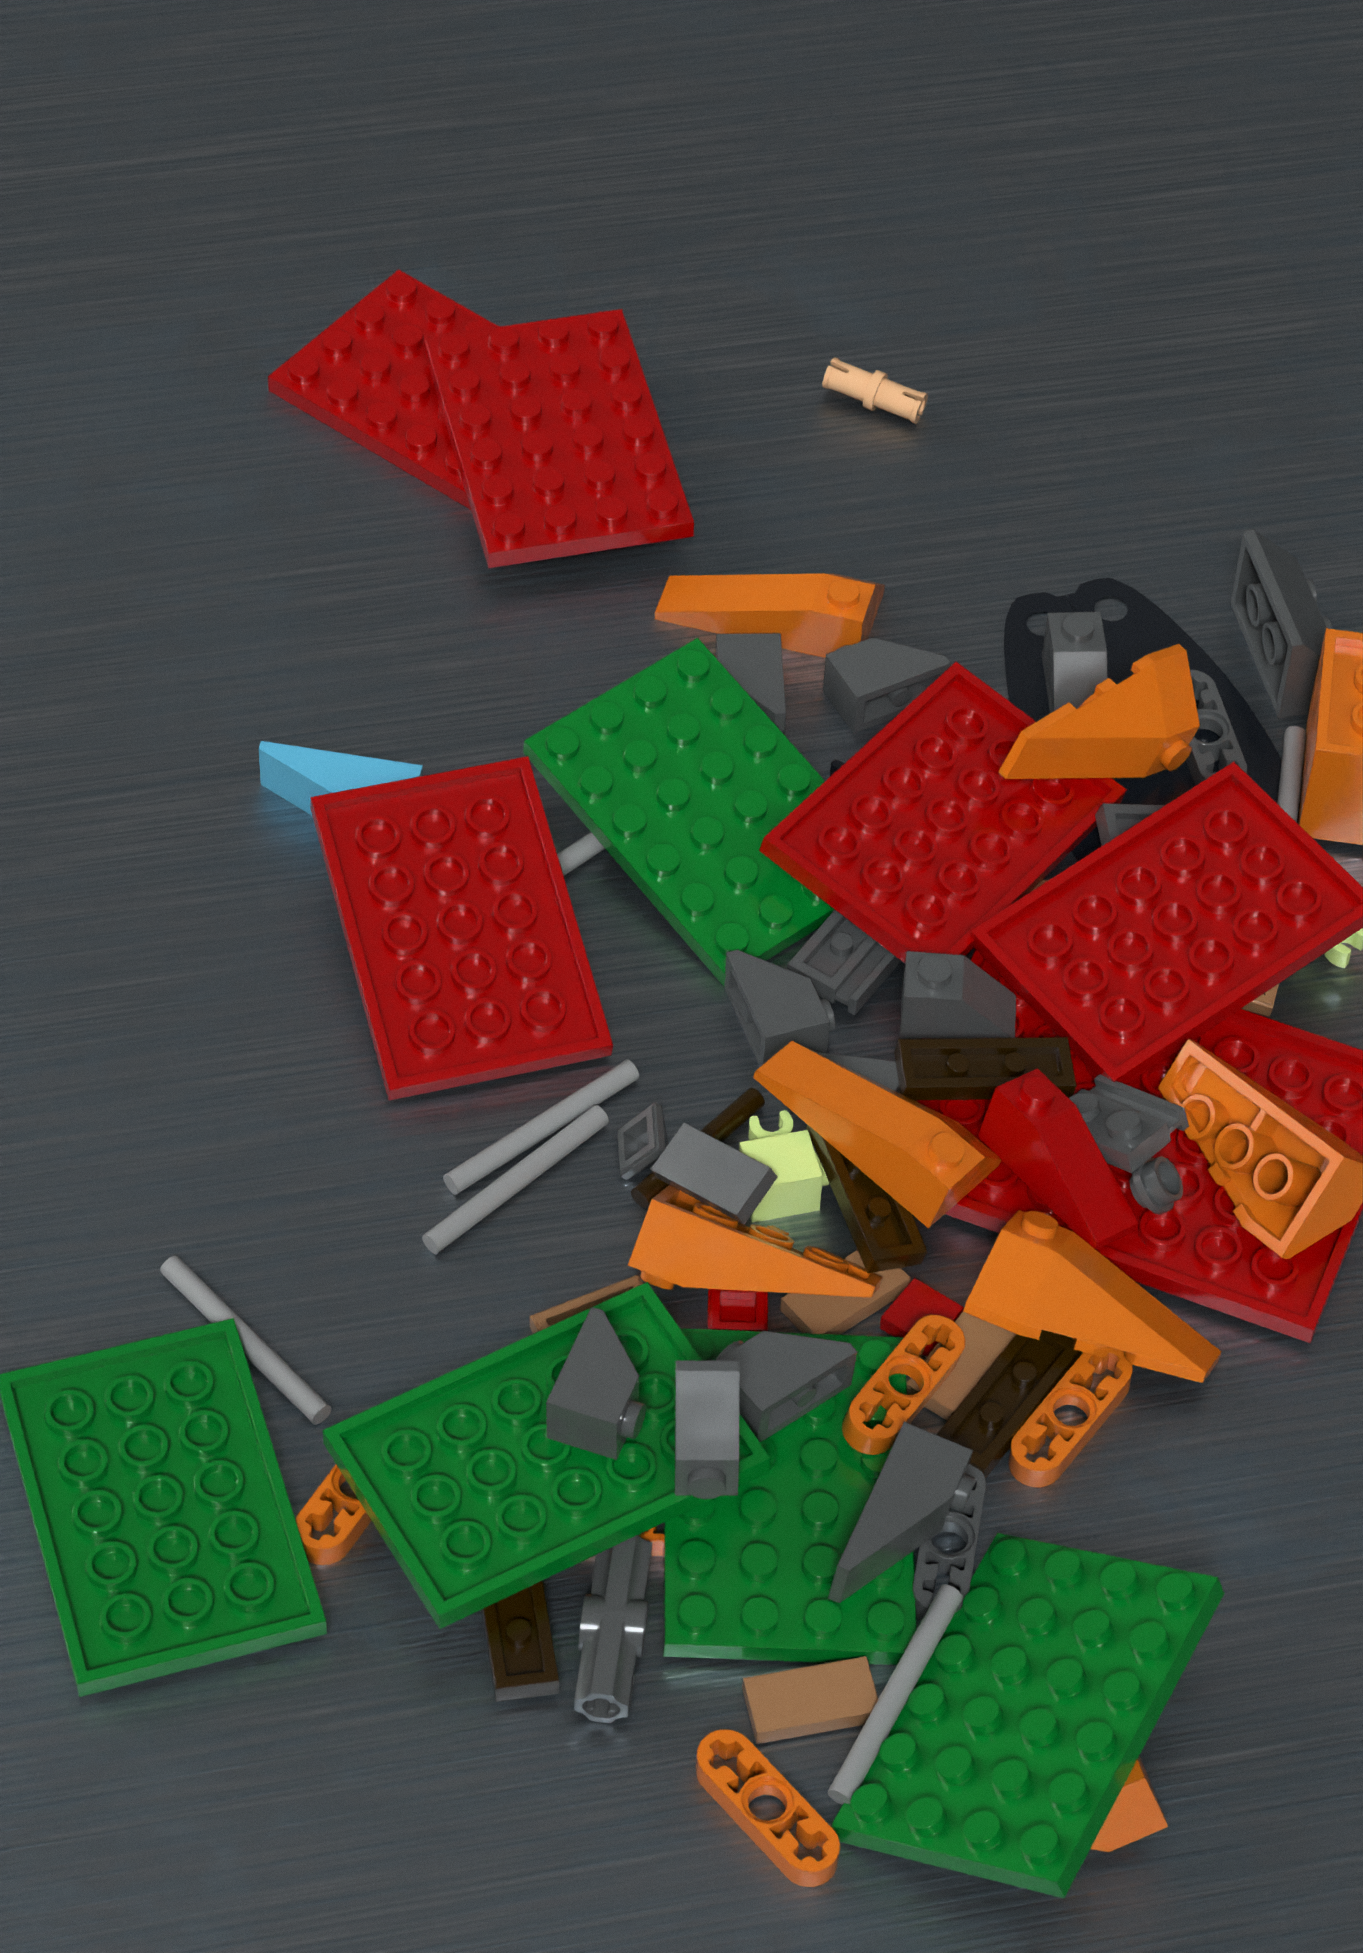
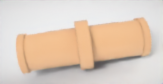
M834 357L831 360V366L828 365L823 378V388L831 389L862 401V407L874 411L877 407L908 419L912 423H918L920 420L919 415L922 416L925 409L928 393L919 392L888 380V374L876 370L873 374L842 362L838 358Z

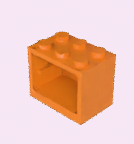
M1326 628L1307 716L1298 824L1313 839L1363 845V633Z

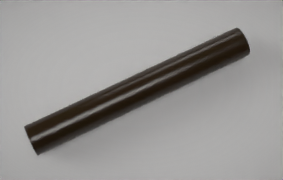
M749 1088L700 1131L723 1142L743 1125L750 1116H753L765 1105L764 1097L755 1088ZM652 1172L631 1190V1195L639 1206L647 1208L650 1205L651 1199L669 1184L658 1179Z

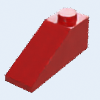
M1038 1068L997 1086L978 1137L1067 1226L1095 1250L1134 1232L1138 1221L1077 1106Z

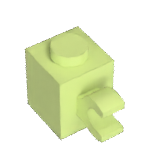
M787 1110L779 1112V1130L775 1132L764 1130L760 1126L757 1115L750 1116L749 1140L739 1143L740 1152L767 1165L778 1176L750 1216L752 1223L820 1211L822 1186L829 1185L817 1152L814 1151L808 1130L793 1132V1119Z

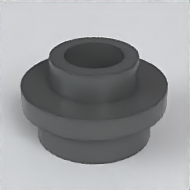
M1163 1156L1155 1159L1151 1157L1135 1170L1130 1178V1188L1135 1200L1139 1205L1148 1208L1155 1214L1160 1215L1170 1211L1174 1206V1202L1182 1198L1183 1185L1180 1175L1175 1166Z

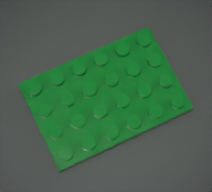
M699 638L694 639L524 740L523 753L525 756L529 757L531 763L723 986L726 977V952L739 950L767 961L818 929L835 910L759 851L764 837L822 785L825 780Z
M648 1282L593 1306L604 1311L639 1375V1402L646 1404L645 1418L635 1440L626 1439L617 1460L547 1438L546 1401L591 1308L322 1430L324 1446L439 1629L712 1500L694 1496L675 1495L676 1361H702V1359ZM740 1413L738 1487L769 1473L771 1462L770 1456Z
M234 1318L0 1374V1400L79 1697L327 1634L326 1618Z
M680 1328L702 1361H716L719 1354L730 1344L736 1341L746 1342L761 1333V1331ZM777 1332L850 1343L857 1350L851 1386L760 1442L771 1458L770 1472L739 1486L738 1496H719L663 1523V1657L831 1663L867 1656L868 1664L897 1665L916 1632V1608L913 1596V1551L841 1603L828 1599L838 1563L892 1449L891 1447L888 1451L878 1455H868L855 1450L847 1443L843 1436L842 1423L853 1399L904 1337ZM891 1375L889 1377L891 1386L896 1391L907 1395L906 1375ZM880 1405L871 1420L868 1422L864 1421L863 1424L870 1429H873L878 1424L881 1425L887 1410Z
M997 1533L971 1578L970 1590L963 1599V1607L953 1615L914 1689L909 1694L890 1733L880 1745L879 1753L860 1788L853 1793L850 1804L843 1803L831 1824L839 1838V1842L1065 1898L1225 1594L1219 1578Z

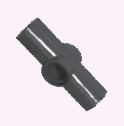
M639 1535L595 1556L591 1594H585L578 1645L582 1653L574 1698V1711L584 1714L590 1721L612 1723L616 1719L628 1717L629 1706L631 1707L636 1658H642L646 1635L649 1601H645L652 1556V1543L645 1541Z

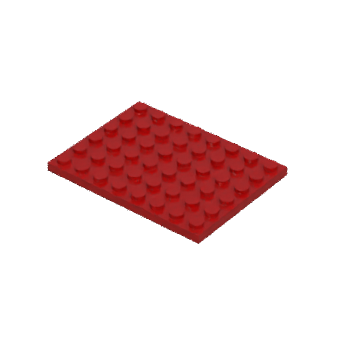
M975 950L971 961L1016 995L1015 1038H1059L1053 1029L994 967ZM1243 1009L1238 1010L1193 1040L1344 1141L1363 1156V1050ZM1070 1048L1076 1080V1088L1073 1095L1082 1088L1090 1091L1096 1086L1094 1079L1097 1076ZM1181 1049L1127 1085L1165 1100L1158 1087ZM991 1099L914 1100L957 1121L987 1146L978 1137ZM1175 1129L1171 1132V1142L1152 1156L1154 1159L1160 1156L1167 1158L1177 1169L1183 1185L1182 1198L1175 1201L1173 1208L1166 1213L1155 1214L1148 1208L1139 1205L1130 1188L1132 1173L1108 1164L1138 1221V1225L1134 1232L1097 1249L1100 1254L1135 1282L1311 1344L1363 1214V1203L1350 1222L1290 1259H1285L1242 1227L1233 1212L1236 1208L1224 1187L1216 1184L1208 1171V1168L1211 1167L1196 1141L1189 1139L1185 1131ZM1002 1160L994 1171L945 1213L948 1216L1000 1233L1001 1229L1018 1210L1024 1212L1036 1211L1053 1217L1058 1222V1226L1073 1231Z

